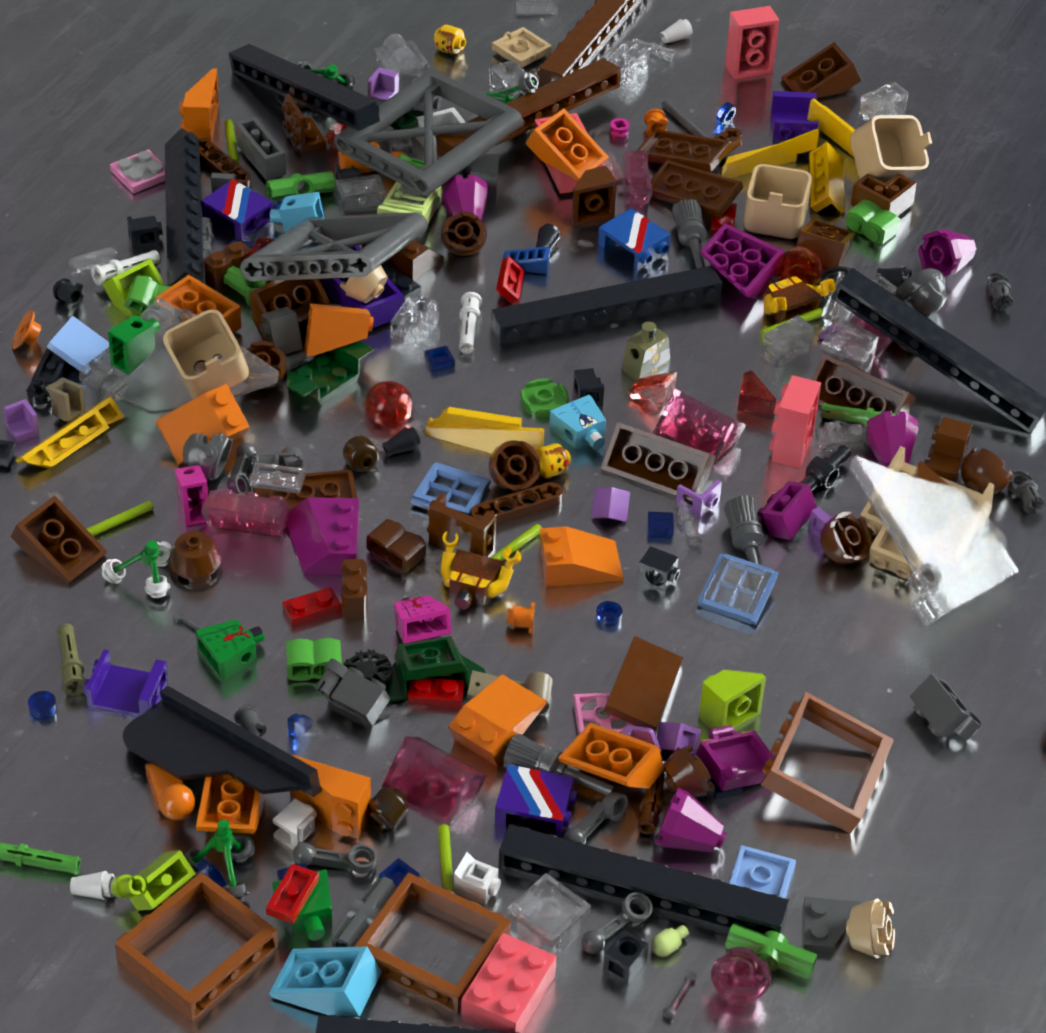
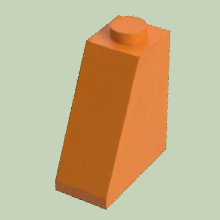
M310 303L304 351L307 356L312 357L368 338V331L373 329L374 319L370 317L368 309Z

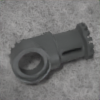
M993 272V274L990 273L988 276L986 289L994 298L992 300L994 308L996 310L999 309V311L1002 309L1005 311V309L1011 308L1014 304L1013 298L1009 293L1011 290L1009 279L1005 274L1002 275L1003 273L999 274L997 272L995 274Z
M291 446L284 448L281 452H275L274 455H258V453H253L254 475L267 472L279 474V472H292V470L294 472L296 470L299 471L303 465V452L299 448ZM295 456L298 460L290 462L286 458Z
M1014 471L1012 473V480L1008 483V490L1022 499L1025 512L1028 514L1037 513V510L1040 511V508L1043 509V506L1046 505L1045 499L1037 491V484L1030 477V474L1027 475V472ZM1014 481H1022V483L1017 485Z
M248 704L245 707L244 705L243 709L239 708V711H236V714H234L235 722L240 724L242 728L260 738L266 733L267 728L263 722H260L258 710L255 706L253 707Z

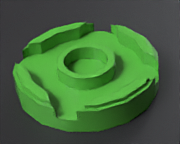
M550 379L530 381L520 392L522 408L527 413L541 418L550 417V410L563 406L569 401L568 391L564 385L559 382L557 385Z

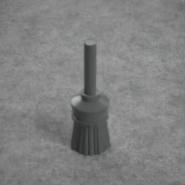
M684 199L673 205L672 217L677 225L676 230L680 243L691 247L696 269L705 267V263L700 255V244L707 236L705 225L702 221V209L696 200Z
M746 495L728 500L725 503V507H723L731 528L730 534L733 546L738 550H742L746 554L748 561L759 564L756 551L763 544L765 538L762 533V525L758 522L756 498ZM751 574L755 591L761 577Z
M520 733L512 737L504 755L503 767L505 768L509 764L574 777V782L605 795L613 793L615 790V786L571 769L567 764L559 762L558 757L562 754L561 751H555L549 746L543 747Z

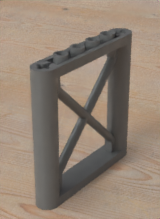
M431 69L379 105V122L360 131L348 127L335 136L334 142L342 154L421 195L428 196L522 127L523 118L516 109ZM435 96L442 97L487 120L433 126V98ZM424 102V127L381 132ZM476 131L433 163V135ZM424 136V166L419 169L370 143Z
M417 212L307 218L243 260L240 267L241 273L249 281L364 277L425 233L428 223L426 218ZM312 242H317L321 244L319 246L303 249L304 247L310 245ZM369 243L359 251L350 249V247Z

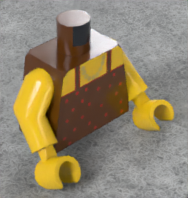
M773 276L767 282L768 288L767 295L764 297V312L767 315L773 314L777 322L781 323L818 309L821 297L835 291L834 280L826 279L820 282V285L814 287L804 283L798 277L793 276L781 281L778 276Z
M445 532L443 534L446 552L443 551L440 571L444 585L449 587V596L455 599L454 603L458 608L467 609L471 603L480 606L486 605L490 598H494L507 590L514 572L512 567L521 561V554L518 550L514 558H509L512 549L510 547L505 548L503 556L506 559V564L504 566L505 561L457 549L456 553H453L454 548L459 544L457 533L455 541L452 543L446 541L448 533Z

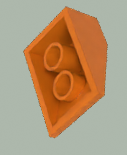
M212 68L185 93L184 102L179 104V115L183 116L180 129L183 128L188 132L194 133L197 138H205L211 142L219 108L217 68Z
M565 108L534 129L525 143L540 160L579 181L585 170L597 168L609 158Z
M190 275L155 297V301L176 325L213 309L223 315L233 334L242 328L241 306Z
M227 384L198 396L155 421L178 465L184 463L183 447L191 434L204 433L208 438V443L214 434H221L222 432L224 436L235 441L244 437L250 428Z
M566 526L540 528L539 554L546 587L623 581V573L615 540Z
M502 674L467 702L449 724L448 728L456 742L499 767L504 760V755L512 737L517 733L523 735L547 702Z
M292 755L317 769L322 791L314 798L301 790L290 791V795L294 799L296 798L300 802L312 806L317 813L316 818L331 831L342 836L359 839L368 821V803L371 800V778Z
M230 775L205 777L196 831L215 832L218 829V822L227 820L230 823L232 833L254 834L263 813L266 794L259 793Z

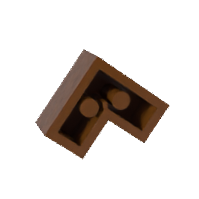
M899 173L886 183L866 174L854 183L851 205L854 207L862 200H869L877 204L881 209L889 210L898 216L913 204L917 182Z
M943 417L940 426L935 425L931 438L935 440V444H931L928 453L930 460L925 459L924 463L939 477L954 483L957 482L961 464L967 454L972 424Z

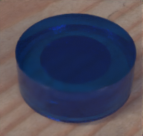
M730 102L725 103L719 109L716 120L723 125L728 124L735 116L736 107Z
M604 601L597 606L596 619L601 625L611 627L621 622L623 610L618 603Z
M38 691L32 694L28 699L30 713L37 718L51 716L57 708L55 696L48 691Z

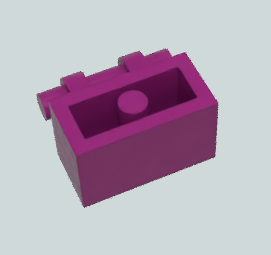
M788 481L782 489L767 499V504L764 508H760L757 511L758 522L761 525L766 524L770 536L791 540L810 518L811 510L817 508L810 485Z

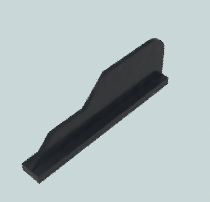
M169 686L160 691L162 699L160 702L131 721L123 731V741L129 750L179 780L230 775L261 794L301 790L314 798L322 791L317 769Z

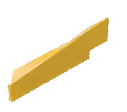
M812 130L776 145L729 156L725 164L721 166L720 176L733 178L752 173L755 166L760 164L779 166L795 162L797 154L817 148L819 130Z
M110 396L86 410L15 460L17 463L24 462L51 468L109 429V424L124 418V415Z
M448 407L437 418L428 419L425 435L492 454L496 447L511 440L527 442L536 451L539 447L544 446L545 429L522 427V418Z

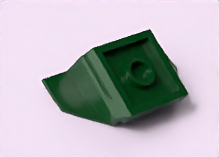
M357 341L321 353L295 371L287 372V388L302 397L307 395L323 405L357 382L360 375V360L373 352L374 349L363 342Z
M451 636L405 644L401 643L397 646L394 656L395 662L392 665L393 675L385 691L390 697L389 702L406 700L407 680H424L427 677L450 676L459 672L462 680L465 681V688L468 690L472 670L482 673L486 672L483 667L460 654Z

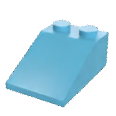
M367 946L292 949L269 994L272 998L328 1016L360 1017L382 971Z

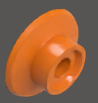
M29 310L21 320L13 338V349H18L23 343L32 346L37 340L41 331V324L34 322L35 313L33 310Z

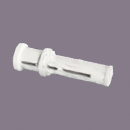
M152 250L151 252L122 261L113 259L108 264L102 266L94 265L91 268L93 281L98 286H101L105 281L138 265L131 264L140 261L144 262L150 258L154 265L160 264V255L156 250Z
M467 292L461 297L463 307L459 312V317L462 320L459 351L464 354L472 353L474 350L476 322L480 319L479 307L482 304V298L475 292Z

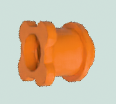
M651 109L645 114L644 122L648 126L645 132L648 137L656 129L667 131L668 120L665 118L662 110Z
M531 602V607L516 606V603H514L513 608H508L506 624H512L511 630H514V627L528 628V634H532L535 602Z

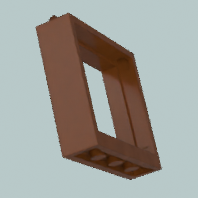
M805 692L799 703L794 701L788 711V714L792 716L790 720L786 718L779 731L783 736L781 739L777 738L771 748L770 753L774 754L773 758H768L762 768L761 773L765 774L761 786L851 834L863 817L894 739ZM802 717L871 754L849 808L778 770Z
M201 872L193 879H189L173 896L167 897L151 914L145 915L133 929L123 933L115 943L117 961L193 1022L278 948L277 929ZM201 897H205L254 936L194 988L187 991L138 950Z
M408 872L354 947H368L382 971L379 976L380 978L458 1015L461 1011V1002L464 994L502 933L510 935L511 920L501 913H494L480 906L475 901L464 899L449 889H443L430 883L423 877H417ZM410 897L491 934L457 985L375 946Z

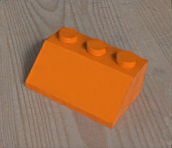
M589 723L558 757L559 762L629 787L649 789L664 772L659 746L593 723Z

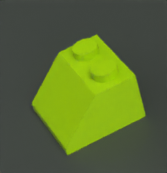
M151 258L102 283L112 304L129 318L133 315L144 316L124 306L131 283L137 275L149 276L157 284L165 286Z
M722 670L715 675L707 677L702 684L698 718L709 729L727 725L733 726L734 729L738 728L761 713L766 677L760 673Z

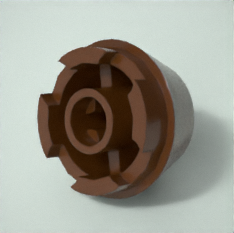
M461 212V214L454 215L446 220L441 230V239L444 246L454 255L470 257L484 246L487 239V230L477 215L471 212Z
M189 531L180 535L176 539L169 557V565L177 578L181 576L182 578L189 579V583L208 581L211 579L210 575L216 569H219L221 563V554L209 535L200 531Z
M690 744L681 749L677 747L663 764L667 775L664 781L672 793L677 788L683 789L694 798L707 796L706 793L714 789L715 786L710 781L707 782V780L711 779V776L703 762L697 756L690 754L693 751V747Z

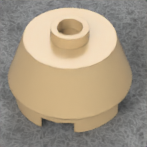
M380 265L367 276L348 277V281L346 283L344 281L341 282L340 287L346 292V296L367 303L371 299L377 298L383 292V286L388 277Z
M877 898L852 907L850 917L846 923V932L850 938L851 947L854 950L875 958H879L880 955H889L888 950H893L895 928H892L891 919L888 914L893 915L894 910L890 902H880Z

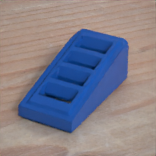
M551 247L504 251L503 259L507 256L514 259L524 269V272L547 274Z

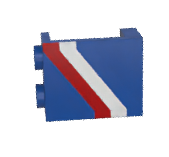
M630 208L599 227L598 245L606 249L617 242L635 254L634 270L638 271L669 252L671 234Z

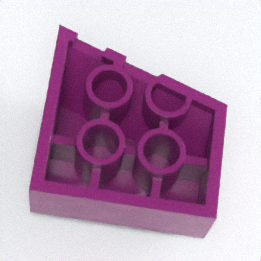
M726 223L700 250V255L746 297L759 298L767 289L768 280L773 276H778L783 270V250Z
M307 497L282 515L284 524L289 531V537L295 546L296 555L304 575H341L342 562L345 559H357L359 498Z

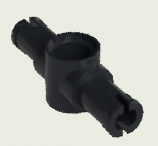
M840 445L831 455H826L823 459L819 456L814 457L806 468L805 478L799 483L809 484L811 491L815 488H820L822 485L829 488L836 481L840 466L851 457V450L846 445Z

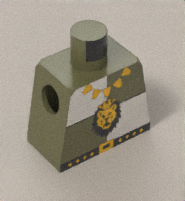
M653 322L643 323L642 330L627 341L621 371L637 382H640L670 362V349L667 334L656 328V324Z

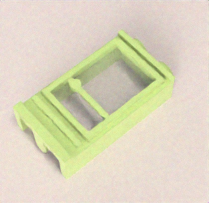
M395 182L383 203L378 206L377 214L417 212L422 214L426 218L427 223H429L441 203V186L428 196H424Z

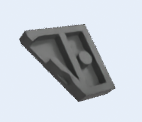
M804 897L803 949L810 952L833 954L839 945L840 938L846 934V923L850 917L852 907L861 904V902Z

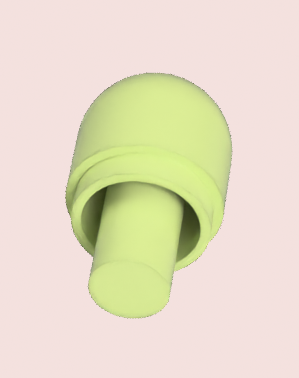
M684 925L675 930L673 928L664 929L653 937L651 941L652 951L660 957L670 955L679 949V946L682 945L681 940L689 935L688 929Z

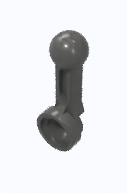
M242 443L238 446L236 450L237 459L231 475L227 479L228 491L232 497L237 499L249 497L251 494V483L246 473L250 462L253 460V453H256V449L250 443Z
M619 792L607 794L603 802L597 801L592 810L575 827L565 832L563 839L585 844L586 838L605 818L614 822L619 821L627 809L628 799L626 795Z
M300 843L293 850V859L302 866L316 864L344 869L348 872L353 870L356 873L365 874L375 867L377 853L374 848L366 844L355 845L349 850V853H341L314 848L309 843ZM363 857L366 858L369 861V863L359 864L355 861V859Z
M640 892L629 894L623 901L622 911L618 916L599 930H590L583 935L581 940L583 949L587 953L597 954L604 948L605 941L621 929L632 925L634 922L640 923L647 920L653 910L649 897ZM630 904L639 905L642 909V915L634 914L630 909Z

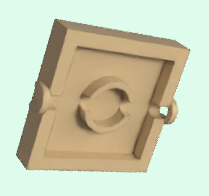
M522 27L512 33L505 32L502 38L492 42V50L519 68H522L551 53L552 45L525 27Z

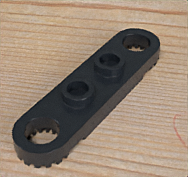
M48 348L26 390L28 401L35 405L46 404L51 400V396L45 387L61 379L69 364ZM40 391H41V392H44L43 394H41V396H39V394H38V396H37L36 394H34V393L40 392Z

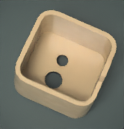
M878 115L851 134L850 141L859 179L869 174L886 183L898 173L910 179L928 167L929 158L926 148L932 144L930 132L923 134L921 124L914 116Z
M768 164L755 166L747 191L744 215L745 229L755 234L785 239L798 238L800 231L803 229L808 209L812 181L811 174L803 170Z
M207 310L169 329L163 336V342L168 354L193 399L225 384L230 389L246 380L249 375V368L241 348L223 315L217 310ZM216 355L222 356L221 361H219V359H218L217 357L214 358V356H216ZM205 362V371L198 373L194 370L197 363Z

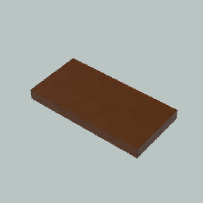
M656 129L634 152L636 160L660 164L670 160L703 171L712 172L733 147L732 141Z
M666 160L644 188V193L647 196L677 204L684 199L696 200L702 209V213L721 218L744 187L740 181Z
M352 469L251 479L257 521L283 518V514L307 497L357 498Z
M634 636L603 711L635 726L651 728L655 732L683 657Z

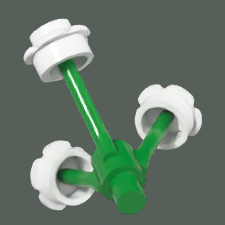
M151 540L144 546L143 551L123 563L118 559L106 560L102 564V576L109 583L114 582L118 584L126 575V567L137 561H142L144 565L150 566L152 571V577L147 578L145 581V592L153 598L163 597L171 586L167 583L165 576L158 575L157 566H167L172 546L165 541L159 543Z

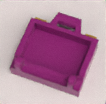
M731 725L710 729L709 739L702 740L696 752L697 757L701 759L707 771L722 791L762 783L765 774L761 773L762 768L768 758H773V754L770 753V750L756 731H747L739 734Z

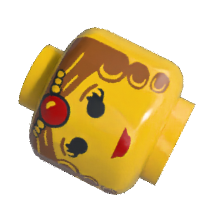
M443 25L435 31L433 41L439 51L456 55L464 49L466 38L462 29Z
M554 443L539 447L536 450L540 460L538 471H540L539 475L542 478L550 479L567 472L568 464L571 463V456L568 450H564L560 444Z

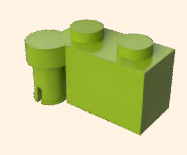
M181 850L164 852L137 875L116 876L112 880L111 891L117 898H129L137 911L151 910L185 884L196 873Z

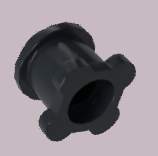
M335 165L336 182L340 192L344 191L343 187L358 186V182H361L359 169H355L354 165H351V168L340 169L339 165Z
M63 278L54 284L53 296L56 300L65 301L67 309H72L75 304L83 300V285L81 283L73 285L69 279Z

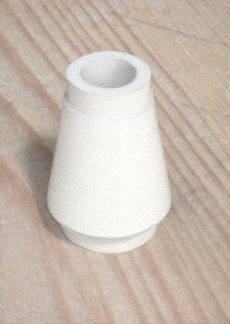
M679 19L660 32L662 42L667 44L688 39L692 35L693 30L687 19Z
M102 871L72 877L70 882L71 894L101 900L114 897L111 891V883L115 875Z

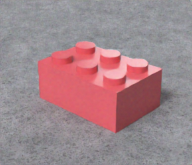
M771 6L730 12L725 66L733 79L773 73L779 18Z
M792 375L789 384H784L781 392L782 400H777L774 414L778 415V418H775L773 422L772 433H775V437H772L769 451H773L772 462L801 469L814 434L821 382Z
M502 933L462 998L461 1020L480 1029H489L494 1032L522 1033L555 978L557 956Z

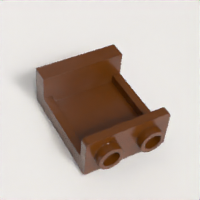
M443 493L436 500L430 502L427 509V514L429 515L427 527L429 545L446 551L443 534L447 532L446 541L452 543L455 541L457 533L459 544L454 548L453 553H456L457 549L491 557L495 552L497 514L487 510L480 520L447 507L446 495Z

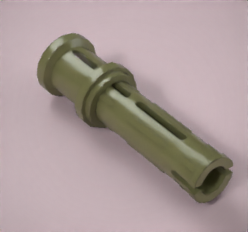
M62 624L57 628L63 662L59 668L60 674L64 678L62 687L65 694L77 696L83 693L86 681L83 678L84 664L78 659L74 627L70 624Z

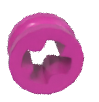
M616 118L611 121L610 135L612 137L623 139L629 135L630 123L627 120Z

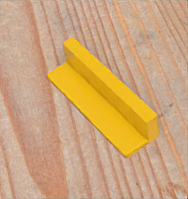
M812 99L807 120L819 121L818 129L854 157L850 137L855 129L825 105H822L816 99Z
M825 142L809 153L810 174L812 176L810 189L811 208L817 213L828 205L833 204L840 213H844L843 158L828 142Z

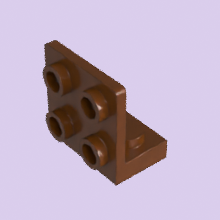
M289 93L285 94V103H282L285 115L283 128L285 133L290 135L293 146H297L301 154L326 148V140L310 116L304 117Z

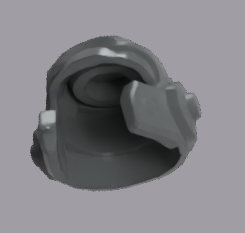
M937 269L921 270L907 278L897 288L898 298L900 297L905 300L910 297L914 301L912 307L925 315H931L940 310L947 300L945 277Z
M221 432V434H214L211 441L207 443L208 438L204 433L191 434L183 447L184 463L188 464V466L199 465L207 481L217 479L225 467L233 440L224 436Z

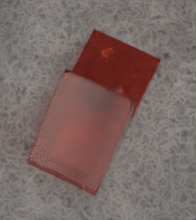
M752 370L743 373L742 393L739 394L738 412L767 419L775 418L774 410L777 399Z
M676 371L640 378L628 393L632 400L652 398L657 409L661 411L672 398L678 374Z

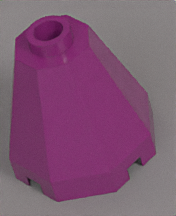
M455 175L441 185V203L449 217L461 214V212H471L482 220L487 202V182L476 175H468V178L462 179V175Z
M946 229L923 235L922 240H924V243L918 249L922 269H937L944 277L956 274L974 257L976 252L975 242L968 235Z
M884 411L868 419L865 430L866 440L884 471L889 467L900 446L905 448L904 462L908 464L910 462L918 432V420L905 411H898L899 415H892V411Z
M677 788L675 796H673L659 828L661 829L656 834L654 843L667 848L713 852L715 847L721 848L727 833L723 832L724 824L689 792Z

